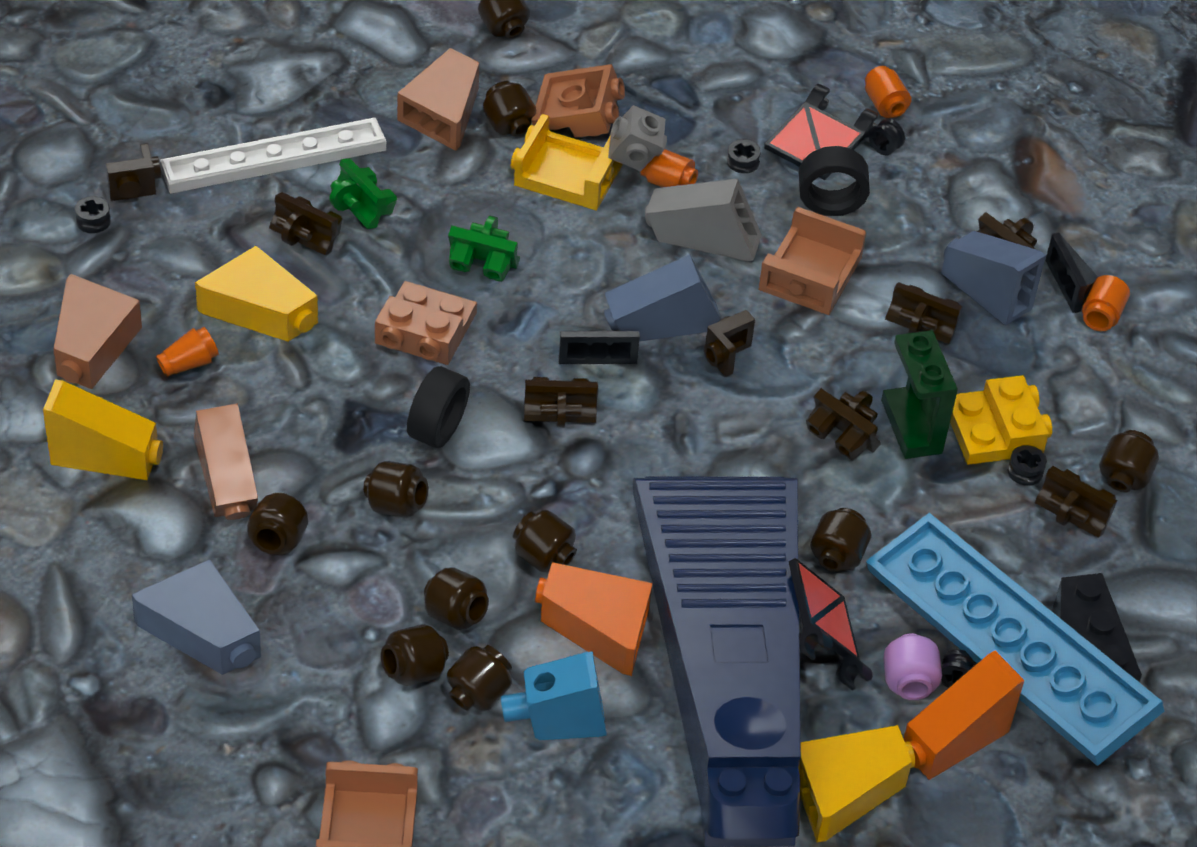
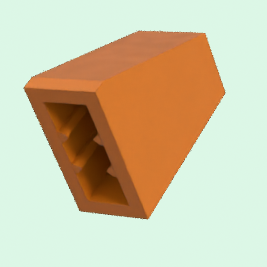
M552 562L547 579L540 577L535 595V603L542 604L541 622L586 651H593L594 656L622 674L632 676L650 610L653 583Z
M996 650L984 657L907 723L903 738L904 742L909 741L914 750V768H918L928 780L1009 733L1024 679Z

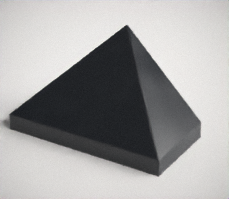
M1053 233L1045 261L1072 313H1078L1082 310L1089 291L1098 276L1060 233Z
M560 331L559 364H637L640 340L639 331Z

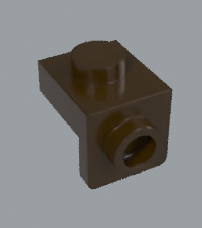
M148 143L140 144L141 158L106 163L108 190L111 201L156 195L155 179L161 178V169L158 156L151 157Z
M747 310L733 316L724 317L719 322L707 327L706 343L704 346L705 357L725 377L733 374L736 353L752 346L755 319Z

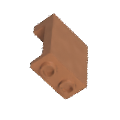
M797 207L793 213L791 228L775 255L768 253L762 262L758 290L830 315L862 259L866 231Z
M351 760L326 763V788L320 836L316 840V847L413 846L418 794V769L416 767L404 766L398 763L387 765L361 764Z

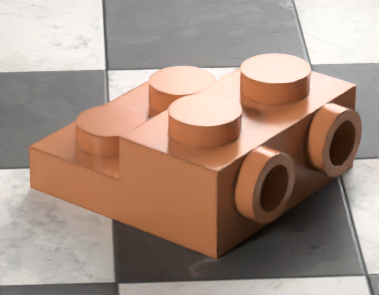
M612 64L545 74L536 103V114L531 120L532 124L535 126L540 116L545 114L549 116V130L570 127L574 138L608 134L611 124L619 117L617 100H622L625 97L623 80L617 78Z
M404 281L396 297L389 296L375 320V344L449 365L477 313V302Z

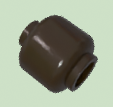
M481 0L478 5L480 17L488 31L496 37L506 36L507 38H513L524 31V25L530 17L529 8L524 0Z
M502 81L493 85L487 91L483 102V111L498 134H512L514 137H518L527 132L532 123V117L536 114V106L521 84Z
M1127 430L1124 433L1113 435L1109 440L1099 463L1100 472L1108 480V485L1116 491L1126 493L1130 490H1139L1145 488L1150 482L1159 460V453L1149 436L1136 430Z
M392 461L379 463L372 473L366 476L363 486L364 495L368 498L369 505L374 512L401 518L413 516L419 509H422L427 501L429 490L428 481L423 477L418 467L412 464Z
M285 493L266 495L257 504L247 524L248 536L253 545L262 552L279 556L290 553L298 545L306 531L308 514L303 504L293 496Z
M839 508L828 511L821 517L812 537L810 547L813 555L825 569L834 572L851 570L861 563L872 534L865 518L860 513L849 508Z
M551 511L529 512L522 518L513 532V539L516 540L515 551L517 555L541 572H549L552 562L569 565L576 555L577 549L573 546L576 538L574 528Z
M454 567L444 568L436 573L427 582L424 589V603L428 615L457 630L467 629L477 624L488 610L489 598L483 581Z
M425 624L392 632L381 649V663L385 673L389 678L394 679L403 686H411L440 677L449 656L446 640L434 628Z
M486 645L484 648L478 646L470 647L447 672V680L452 687L448 694L458 706L466 711L471 707L481 711L489 710L511 687L512 677L509 672L512 666L498 650L490 645Z

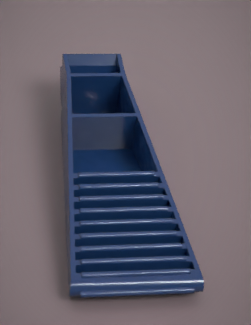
M645 476V478H633V495L701 807L704 847L795 846V840L799 836L800 649L799 605L789 561L794 558L798 559V479L785 477Z

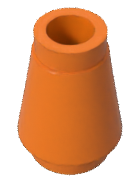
M205 327L198 330L192 328L162 351L161 354L157 355L156 359L165 376L169 377L173 374L212 363V358L218 356L219 352L213 338Z

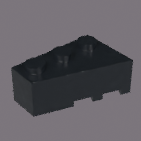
M1103 574L1062 577L1052 612L1140 682L1142 677L1141 671Z

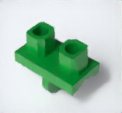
M351 158L341 159L339 164L341 168L340 175L330 185L332 192L329 201L331 205L338 211L349 209L367 229L377 228L381 216L393 213L397 196L390 189L380 190L376 186V174L369 167L359 168Z
M488 216L484 225L472 222L470 230L451 225L448 234L451 247L449 255L450 268L461 272H469L474 258L486 261L483 267L484 276L500 282L505 279L510 267L517 269L520 261V256H517L518 243L508 240L509 231L498 229V217Z

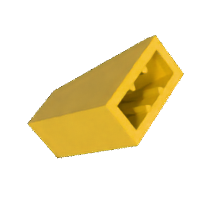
M254 246L195 282L197 310L201 314L287 342L301 333L308 332L318 323L317 295L257 246Z
M55 379L43 408L51 465L148 480L153 464L159 465L163 453V441L157 440L156 423L68 382Z
M898 725L801 742L799 762L800 796L817 843L827 841L906 787L910 768L915 766V755L909 741L904 742Z

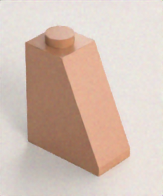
M449 48L397 93V120L456 151L461 146L478 93L479 62Z
M70 274L66 279L53 348L57 376L67 382L77 383L93 389L141 330L140 301Z
M238 403L198 410L195 417L194 440L214 516H225L227 520L247 517L251 514L250 511L256 508L258 495Z

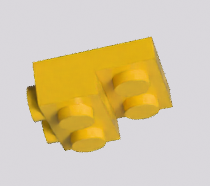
M1024 375L988 379L985 382L983 391L956 395L950 424L967 465L1008 460L1011 458L1012 451L1022 445L1036 447L1044 453L1047 439L1052 436V422L1048 414H1040L1038 409L1040 402L1038 389L1035 385H1028Z

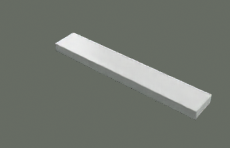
M375 117L160 160L169 193L172 194L386 151V139Z

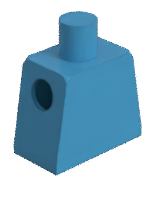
M593 651L528 667L524 671L526 692L501 696L504 721L510 722L530 718L534 736L538 740L607 736Z

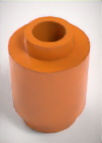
M878 66L866 75L865 91L879 114L884 118H894L904 114L910 106L912 98L896 71L887 66Z
M666 149L663 150L660 156H655L640 171L641 175L646 177L649 183L661 188L695 184L698 178V170L695 169L694 160Z
M1103 275L1096 278L1082 307L1083 320L1088 327L1096 331H1107L1118 323L1130 297V289L1123 280L1111 275Z

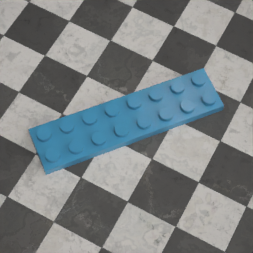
M930 512L866 560L871 574L959 649L966 651L973 661L979 663L989 653L996 650L1024 679L1019 700L1097 766L1165 712L1162 700Z

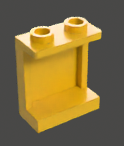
M542 114L535 126H529L522 148L517 147L515 149L510 167L515 170L514 186L597 211L623 164L608 158L610 137L604 147L551 132L549 130V116Z

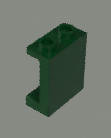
M933 330L896 335L894 344L908 376L906 387L883 390L881 402L904 459L943 454L958 388Z

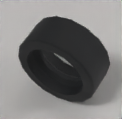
M828 146L813 151L803 159L799 167L800 199L808 209L824 216H844L855 212L865 204L870 194L868 164L862 155L853 149L842 146ZM835 172L848 174L856 179L849 187L840 190H825L812 184L819 176Z
M442 366L434 367L426 375L414 396L407 419L408 435L434 448L443 447L456 431L467 406L470 393L468 378Z

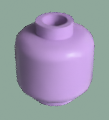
M905 634L893 640L885 648L883 657L885 680L889 689L895 694L907 700H920L928 697L940 685L942 679L940 652L936 643L917 634Z

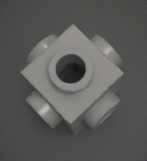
M633 105L623 117H617L612 125L608 158L641 171L655 156H660L666 146L667 136L664 135L666 119Z

